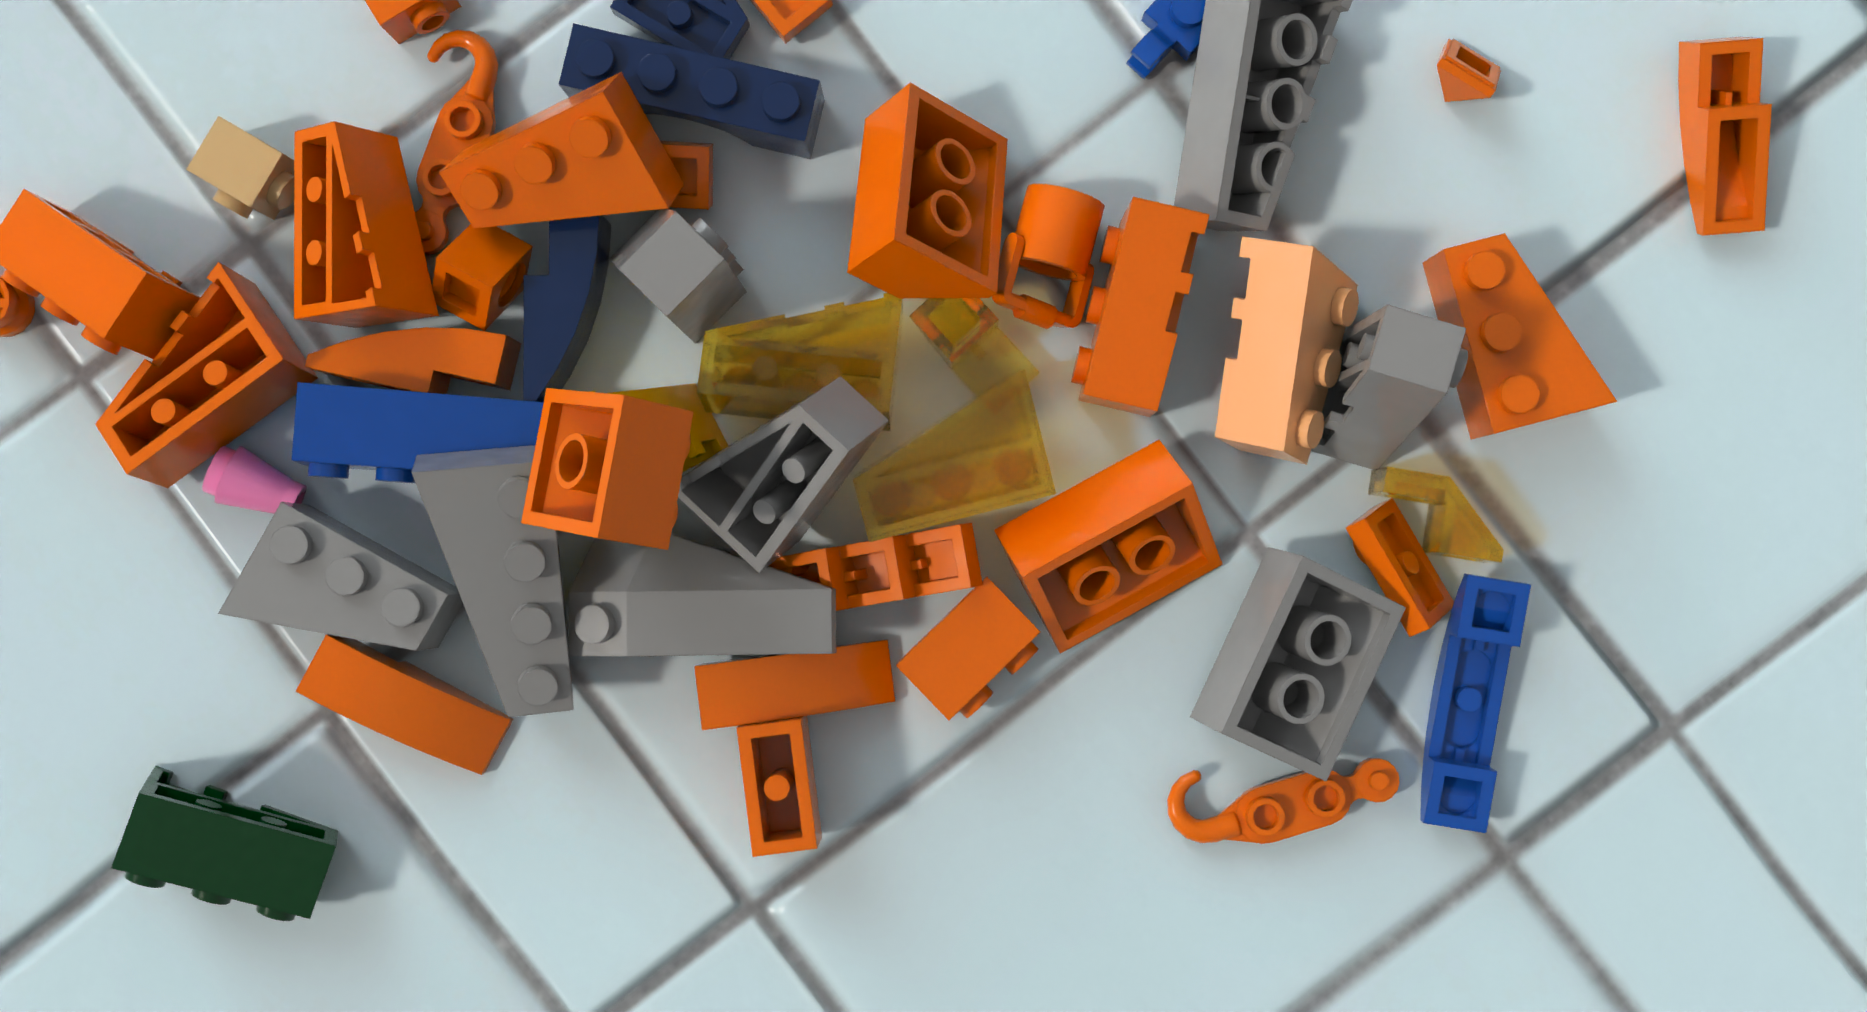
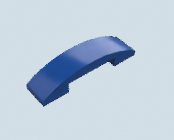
M1464 573L1446 627L1432 690L1421 780L1420 820L1425 824L1481 833L1487 832L1497 771L1490 767L1511 647H1520L1531 584Z

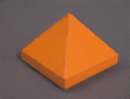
M1448 39L1437 63L1445 102L1491 98L1496 91L1501 73L1500 67L1455 39Z

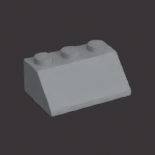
M1268 547L1190 717L1230 738L1327 781L1406 607L1302 555Z

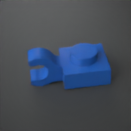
M1155 0L1144 12L1141 19L1151 31L1131 51L1132 56L1126 64L1145 80L1172 49L1187 61L1199 46L1206 0Z

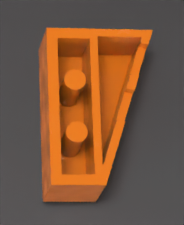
M1505 233L1443 249L1422 263L1438 320L1466 328L1461 348L1468 350V360L1463 376L1456 388L1471 440L1617 402Z

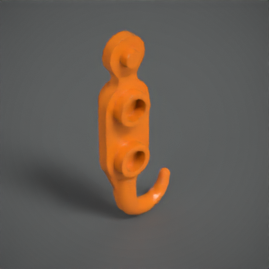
M455 30L443 34L433 43L427 54L428 60L435 63L438 62L444 52L451 48L461 47L472 53L475 59V66L470 79L451 100L444 104L439 112L418 168L416 183L418 191L422 195L423 203L421 208L415 212L425 255L438 253L445 247L449 238V229L446 221L447 214L453 208L459 207L439 172L462 150L495 134L494 87L497 81L499 65L492 46L484 37L472 31Z
M1377 757L1367 758L1360 762L1353 773L1343 776L1332 770L1327 781L1303 771L1252 787L1243 792L1240 797L1217 816L1201 820L1191 816L1186 810L1184 803L1188 789L1201 780V773L1193 770L1182 775L1171 787L1167 799L1168 816L1179 833L1185 838L1198 843H1214L1222 840L1260 844L1273 843L1338 822L1349 811L1353 801L1363 798L1372 802L1387 801L1398 790L1400 783L1399 774L1390 762Z

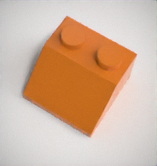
M546 388L521 523L593 538L668 550L672 528L678 516L677 499L684 462L690 451V429L694 412L626 395Z

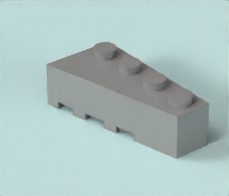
M1353 0L1205 1L1174 206L1210 214L1207 229L1217 231H1267L1295 157L1294 152L1290 149L1299 124L1306 123L1309 120L1316 100L1310 96L1320 66L1329 64L1338 41L1332 34L1341 12L1349 11Z
M535 445L417 455L411 473L507 716L516 717L574 710L557 530L521 523Z

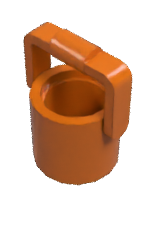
M1049 184L1028 185L1016 231L1006 237L999 259L997 293L992 296L993 301L1000 306L1013 310L1014 317L1045 329H1049L1052 326L1077 327L1083 317L1094 275V267L1089 263L1105 205L1090 195L1069 188ZM1018 267L1050 278L1071 281L1063 312L1058 311L1051 304L1022 294L1019 296L1012 293Z

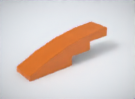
M972 523L780 556L769 565L835 588L836 611L983 586Z

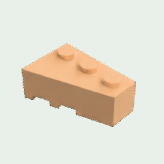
M1242 236L1239 257L1251 259L1245 298H1233L1231 318L1241 319L1242 326L1237 358H1225L1215 437L1240 451L1307 465L1311 449L1317 447L1323 435L1324 416L1322 410L1328 388L1335 385L1340 375L1342 359L1339 350L1345 328L1353 323L1358 311V285L1314 246Z

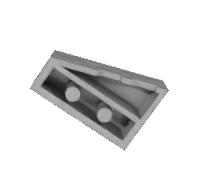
M1387 304L1346 329L1339 350L1342 359L1340 375L1335 385L1328 388L1322 410L1324 416L1323 435L1317 447L1311 449V451L1377 471L1443 399L1449 387L1455 388L1460 382L1468 360V350L1461 348L1466 328Z

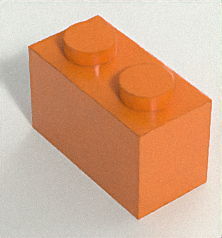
M988 577L982 580L983 586L975 587L896 664L899 670L948 720L953 718L959 711L966 718H969L994 693L986 684L1004 667L1013 675L1039 649L1032 640L1040 631Z
M807 716L739 725L736 728L752 856L817 849L822 839V830Z

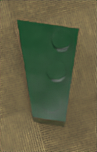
M159 766L154 767L138 793L113 861L112 869L126 872L125 878L145 887L161 888L167 882L192 889L191 894L195 898L212 904L226 905L233 899L257 905L256 911L275 920L292 921L295 916L311 918L337 845L338 830L268 805H262L260 810L225 801L229 791L212 785L206 786L203 795L170 784L173 771Z

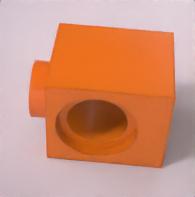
M470 224L436 257L432 284L436 305L485 331L524 290V275L528 273L533 246L497 226L473 229Z

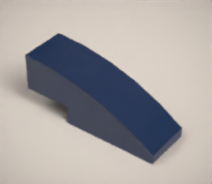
M603 215L549 221V275H524V401L544 402L546 388L563 389L589 340L601 304L609 265L611 224Z

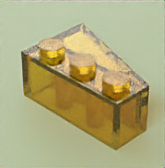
M883 293L884 298L846 306L844 302L826 305L824 306L825 310L789 318H785V314L706 330L697 386V394L705 412L773 419L841 376L889 420L882 430L890 431L903 322V299H899L889 293Z
M1017 369L854 475L853 483L869 542L1056 494L1025 369Z

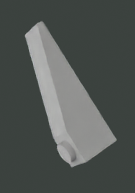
M672 532L668 550L594 538L569 590V656L837 653L835 588L771 566L758 573L743 558L731 555L730 552L713 546H705L687 540Z

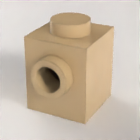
M218 116L186 170L218 188L212 199L240 216L248 219L254 209L275 220L280 210L286 209L294 201V160Z

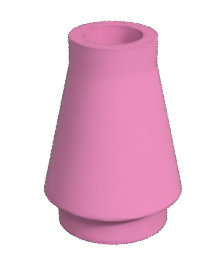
M222 446L212 459L202 486L203 492L215 496V503L272 514H275L281 502L302 504L307 489L306 485L294 481L243 446H240L237 450Z

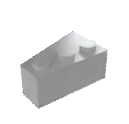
M670 209L657 210L609 258L694 343L747 292L737 278L744 269L735 260L736 257L728 249L729 246L703 219L699 218L691 226L676 211Z
M840 376L682 476L678 498L760 573L802 539L889 420Z
M281 502L218 614L419 651L439 648L463 602L456 586L311 505Z

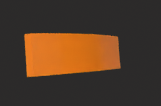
M1730 37L1679 42L1678 88L1683 160L1697 234L1702 236L1765 231L1772 104L1760 103L1763 38Z
M423 327L385 331L342 341L307 355L305 367L324 374L401 391L447 394L451 377L510 391L522 343L508 335L466 328Z
M329 634L324 637L295 691L380 734L480 775L486 772L513 721V718L508 717L506 714L407 661L397 662L356 639Z
M888 639L836 646L837 653L770 654L696 665L694 668L702 730L789 719L895 702Z

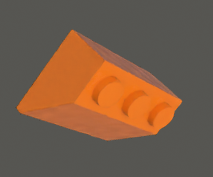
M911 82L865 119L847 273L899 299L990 298L995 295L998 287L1008 139Z
M1160 440L1153 442L994 530L1017 577L1060 654L1223 565L1193 483Z

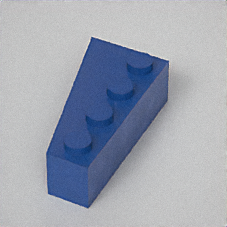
M297 382L292 461L309 466L308 476L348 479L349 469L376 470L375 481L415 483L411 472L417 455L536 445L544 402Z

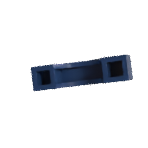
M573 23L559 80V86L568 97L622 72L645 114L665 115L694 121L732 134L751 146L811 159L825 102L820 80Z

